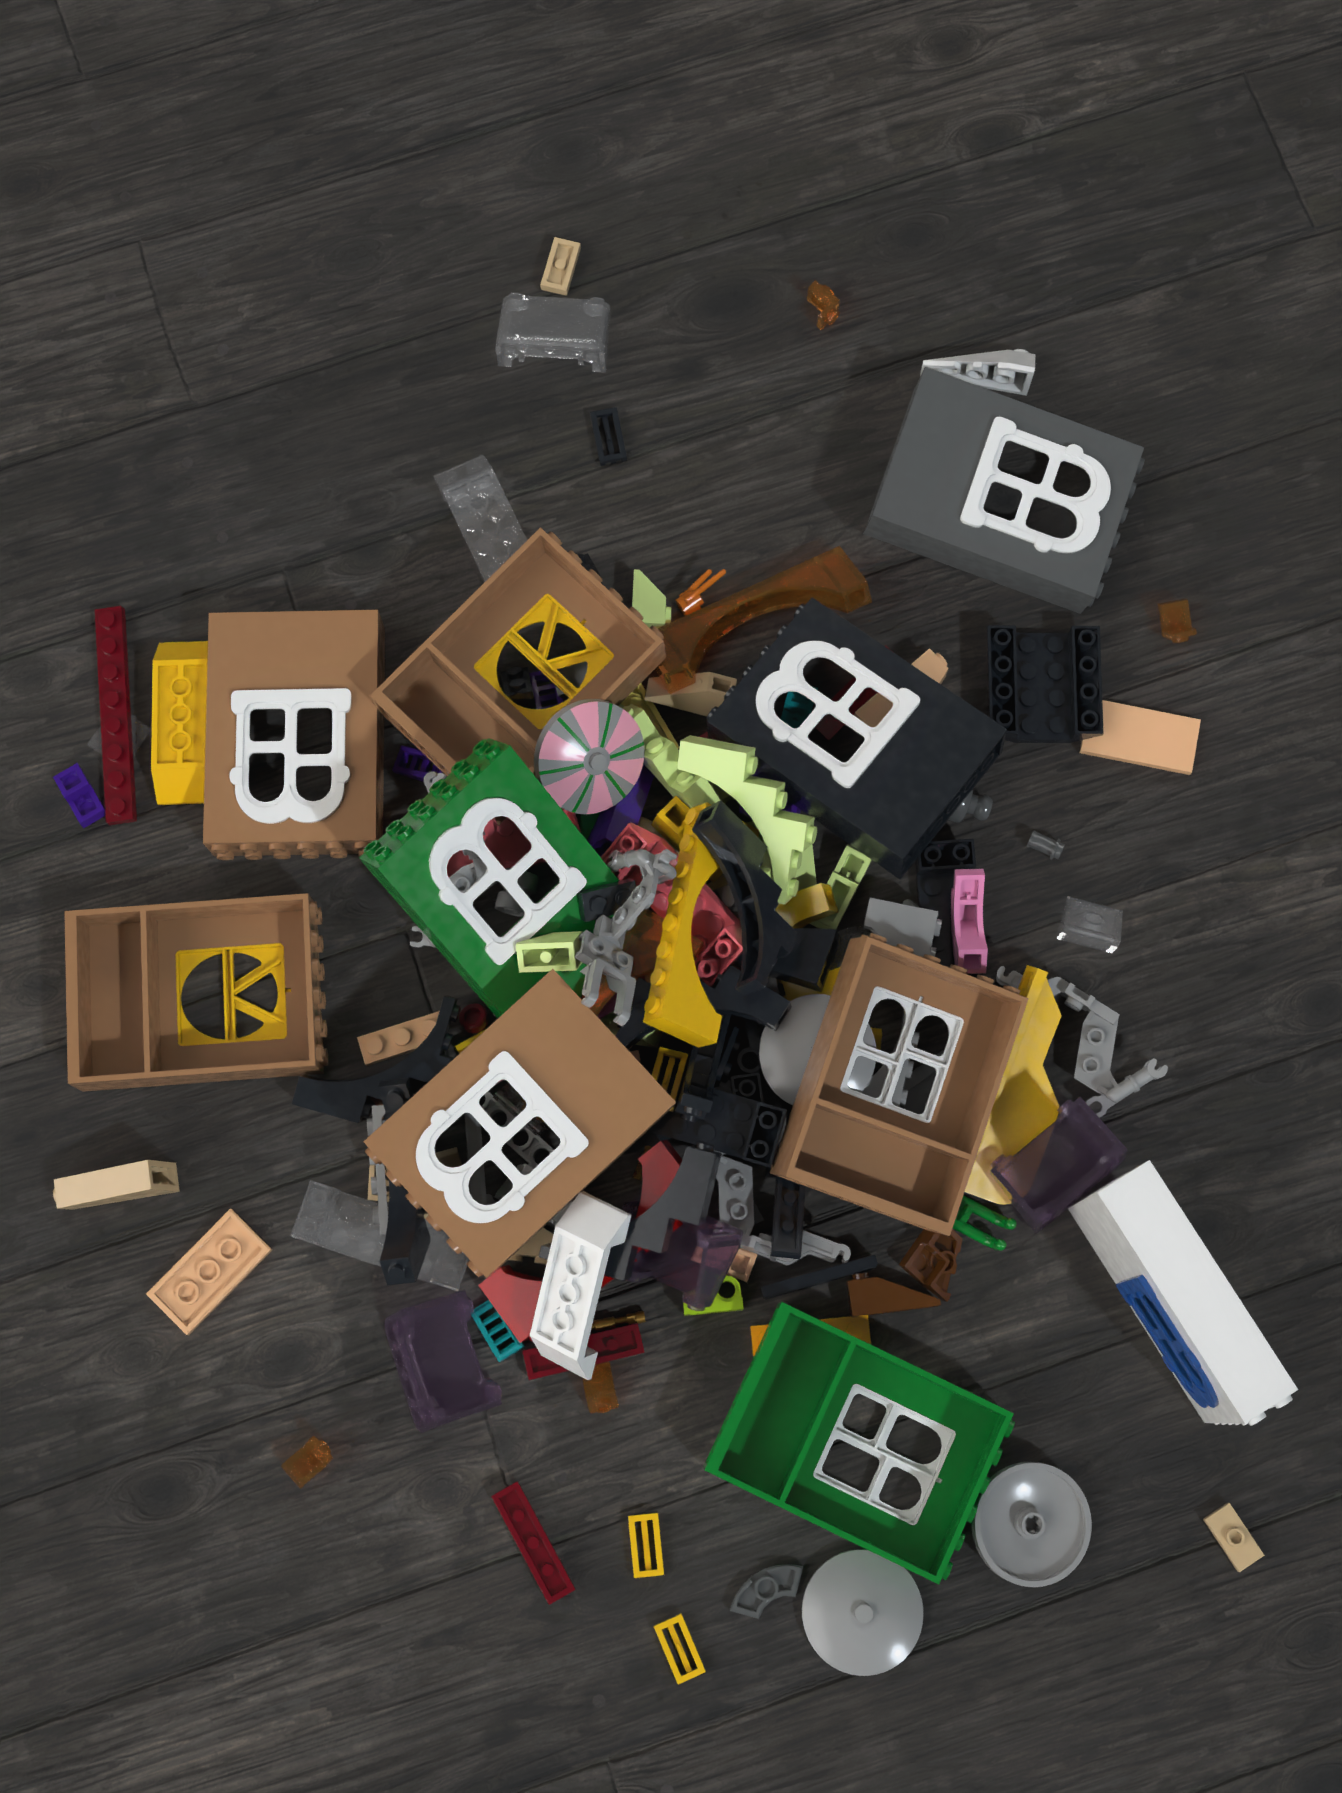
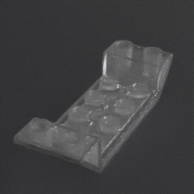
M482 454L436 474L433 478L444 501L447 502L484 582H486L527 539L492 466Z
M312 1180L309 1182L291 1233L293 1238L381 1267L379 1260L386 1235L380 1236V1224H374L373 1206H378V1203ZM429 1228L431 1242L417 1279L459 1292L468 1266L467 1263L470 1259L463 1252L457 1254L448 1245L446 1240L450 1237L443 1230L437 1232L434 1228Z

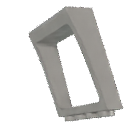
M383 1105L372 1106V1118L367 1119L368 1136L382 1125V1119L385 1115ZM464 1113L468 1162L483 1148L481 1124L470 1113ZM369 1157L370 1165H376V1177H371L372 1195L378 1194V1206H373L374 1224H380V1236L386 1235L388 1224L385 1165L383 1163L380 1165L376 1164ZM483 1164L471 1176L469 1191L475 1201L487 1205ZM425 1219L427 1228H433Z

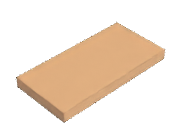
M1102 700L1104 734L1082 740L1079 753L1187 775L1192 773L1201 719Z
M230 1208L146 1294L186 1335H190L273 1249Z

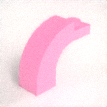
M954 869V885L951 888L953 955L955 965L967 969V974L986 973L988 948L983 926L984 869Z

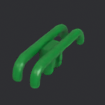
M963 1195L952 1229L997 1251L1004 1250L1006 1242L1003 1239L993 1237L966 1222L971 1214L974 1213L999 1227L1013 1230L1017 1225L1016 1220L1003 1216Z

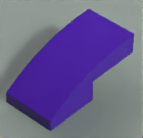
M78 763L53 777L63 797L69 803L79 824L83 828L106 816L102 802Z

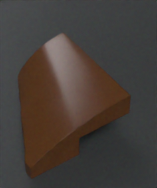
M923 1229L899 1265L942 1301L948 1302L951 1293H947L951 1274L955 1275L956 1257L960 1252L963 1239L953 1229L950 1236Z

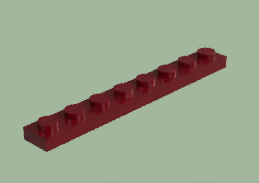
M122 606L95 609L106 823L109 825L137 822L125 609Z

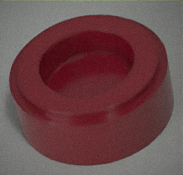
M470 1004L460 1012L459 1022L466 1032L479 1033L487 1027L489 1015L482 1005Z

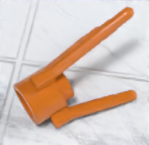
M708 569L686 591L681 593L675 599V602L686 618L693 615L697 619L703 614L746 599V595H740L701 608L700 606L704 602L700 594L726 574V570L722 569L702 584L712 573V570Z

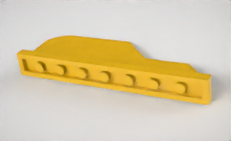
M1029 965L1026 966L1018 987L1020 990L1019 995L1029 999L965 1189L966 1193L1002 1205L1014 1203L1028 1192L1060 1111L1059 1104L1043 1067V1062L1062 1015L1046 978L1048 972Z

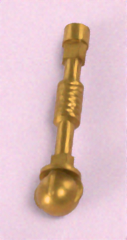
M644 1311L626 1314V1316L619 1318L612 1316L594 1320L591 1330L598 1332L613 1329L617 1325L627 1323L628 1325L646 1322Z

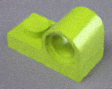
M725 1275L719 1277L713 1285V1300H707L706 1295L690 1296L689 1302L683 1303L684 1316L742 1311L744 1309L739 1282L732 1276ZM724 1282L731 1283L735 1288L734 1296L728 1299L721 1297L718 1293L720 1284Z

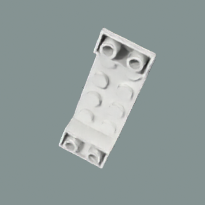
M582 1191L555 1226L530 1337L541 1356L586 1380L592 1379L598 1352L588 1347L587 1344L611 1247L625 1243L631 1214Z

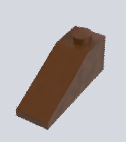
M869 1273L853 1274L852 1280L846 1282L851 1317L923 1309L941 1305L938 1298L878 1277L870 1278Z

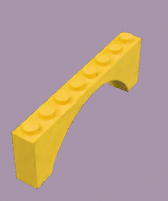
M707 802L690 808L685 817L684 834L679 844L680 852L675 866L677 874L668 895V908L662 923L663 931L660 944L656 950L657 959L650 978L651 987L648 999L645 1002L643 1019L644 1023L698 1048L717 1043L722 1015L716 1013L701 985L693 958L691 943V925L697 898L708 878L720 867L705 844L692 831L700 811L711 806ZM743 822L757 837L759 836L758 829Z

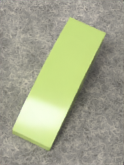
M849 844L846 846L827 882V885H831L839 912L810 924L817 928L837 929L872 861L870 858Z

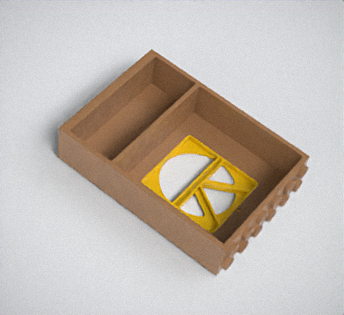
M540 527L370 695L378 711L446 776L452 772L451 768L458 761L468 758L473 753L472 750L477 743L490 738L510 745L536 777L534 771L535 747L540 733L553 715L565 706L584 699H601L619 706L666 658L665 644L662 640L664 638L663 634L653 625L649 628L642 621L644 619L643 616L634 607L627 608L622 603L623 598L615 589L610 588L608 590L602 585V578L592 569L587 571L581 565L582 560L572 550L567 552L560 546L562 542L551 531L547 534ZM544 622L545 625L539 647L536 651L517 632L531 624ZM557 623L564 624L573 629L586 646L585 650L547 660ZM507 641L569 698L556 706L546 709L524 708L508 698L501 690L497 678L498 659ZM587 662V672L579 688H576L557 670ZM498 816L492 820L499 826L507 817Z
M308 893L65 911L68 1084L84 1092L324 1074V1066H328V1050L323 1047V1037H327L326 1020H322L321 1009H326L325 992H321L320 981L325 980L324 964H320L319 953L324 951L323 937L318 933V925L322 924L321 907L318 908L317 902L313 901ZM235 953L246 954L261 961L259 967L235 982ZM222 954L225 1039L212 1038L195 1029L186 1018L181 1002L182 989L191 971L204 960ZM267 974H273L278 990L277 1004L273 1012H268L236 996ZM236 1009L264 1023L263 1026L250 1035L238 1038L236 1033Z

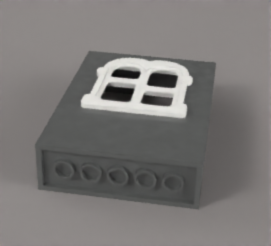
M925 367L914 388L863 534L1081 614L1087 606H1092L1095 598L1098 599L1102 592L1104 583L1100 582L1103 573L1106 574L1110 568L1112 558L1108 556L1111 548L1114 549L1120 538V533L1117 532L1119 524H1123L1129 508L1125 507L1127 499H1131L1135 492L1137 483H1134L1133 480L1136 474L1139 475L1144 465L1145 459L1141 457L1144 447ZM1012 441L1048 455L1049 462L1040 484H1034L998 469V462L1005 442ZM1066 461L1077 465L1088 473L1091 482L1086 494L1080 497H1071L1056 492L1053 489V483L1061 462ZM998 482L1021 491L1022 498L1014 520L1009 521L985 512L983 507L991 483ZM1038 497L1071 510L1077 521L1075 532L1071 536L1061 539L1028 528L1026 526V519L1033 499Z

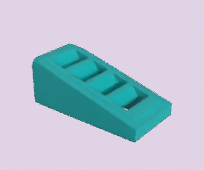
M487 1300L470 1311V1314L498 1362L501 1363L523 1349L525 1345L523 1342L520 1343L498 1312H495L483 1321L479 1316L494 1307ZM500 1317L502 1322L488 1331L486 1325ZM506 1327L508 1332L494 1341L492 1335ZM512 1337L514 1342L500 1351L498 1345Z

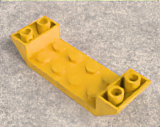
M208 641L159 643L153 658L151 771L158 805L204 804Z

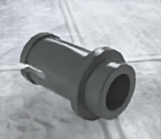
M1034 830L1027 847L1050 856V860L1053 858L1059 860L1065 844L1061 843V839L1056 841Z

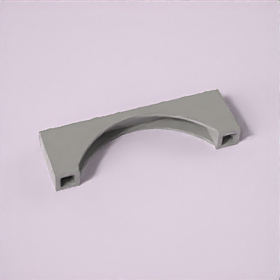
M870 898L863 929L871 930L873 934L886 938V944L892 946L902 944L913 948V954L923 957L924 954L935 957L936 948L931 946L933 936L939 937L942 920L937 919L938 911ZM904 1012L903 1025H902V1028H901V1032H902V1029H903V1026H904V1023H905V1012ZM914 1032L911 1040L912 1046L917 1048L919 1039L918 1032ZM897 1041V1043H896V1045H895V1047H894L893 1052L896 1050L898 1041ZM909 1058L904 1061L892 1096V1103L897 1107H905L908 1090L903 1089L905 1077L911 1078L914 1061H910ZM883 1065L871 1077L869 1083L861 1092L862 1094L873 1098L880 1096L888 1073L886 1065Z

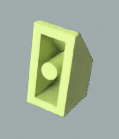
M634 569L632 607L643 616L644 619L642 621L649 628L653 625L661 633H665V623L671 624V607H666V597L640 570Z
M582 931L553 932L517 942L516 952L519 973L548 972L552 969L555 971L577 970L583 963L575 958V954L581 947L582 941L579 940V935L582 934Z

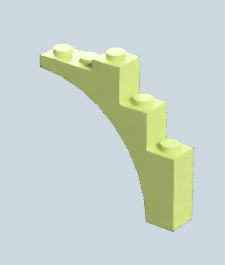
M633 704L629 706L619 705L620 708L633 717L641 730L645 750L643 764L673 797L677 796L689 808L706 802L712 805L720 801L708 780L699 775L677 769L678 748L674 742L659 734L643 709Z
M689 735L680 741L677 769L699 775L718 785L736 799L750 815L767 846L771 858L774 882L782 888L778 903L785 905L796 896L799 881L795 877L796 870L800 868L802 862V852L799 851H804L816 840L817 827L814 826L815 817L782 810L787 803V792H784L785 782L752 776V774H755L758 765V758L755 757L756 748Z

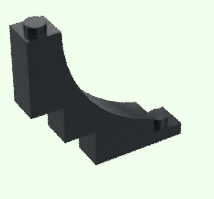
M409 1078L380 1081L378 1090L385 1109L382 1124L414 1096ZM390 1180L388 1224L379 1262L387 1285L414 1283L417 1281L431 1242L424 1218L425 1210L423 1207L416 1209L405 1197L409 1192L404 1186L396 1187Z
M697 1141L696 1146L686 1147L682 1163L667 1190L645 1213L629 1223L625 1243L611 1247L604 1276L622 1281L630 1279L638 1247L658 1253L668 1251L675 1219L695 1225L705 1224L722 1155L721 1152L714 1151V1145ZM551 1243L541 1245L540 1258L548 1260Z

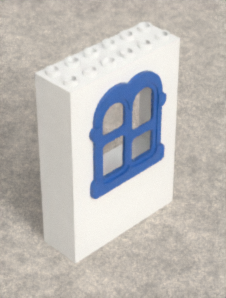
M1149 1160L1068 1208L1073 1219L1113 1279L1121 1296L1136 1315L1162 1356L1164 1363L1173 1373L1204 1423H1215V1425L1220 1423L1225 1425L1228 1423V1425L1235 1424L1236 1426L1239 1424L1244 1426L1249 1423L1252 1426L1266 1417L1264 1411L1273 1407H1276V1409L1281 1408L1293 1400L1291 1394L1296 1392L1298 1388Z

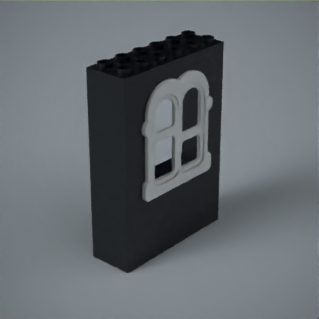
M811 598L806 605L801 604L794 614V619L789 625L784 624L781 627L772 645L768 644L763 648L757 663L746 668L740 683L729 688L724 696L723 703L719 707L715 706L709 712L706 718L708 739L756 748L755 757L758 758V765L755 774H752V776L785 782L784 792H787V800L809 816L815 817L817 822L892 875L901 879L1002 754L1007 729L814 598ZM817 657L827 658L855 676V683L839 701H832L805 681L803 669L811 659ZM868 687L874 689L893 703L891 710L876 727L868 726L849 712V707L863 690ZM798 692L816 705L815 709L798 728H792L780 720L774 711V703L783 693ZM826 714L833 715L865 739L863 744L847 762L839 761L808 738L809 733Z

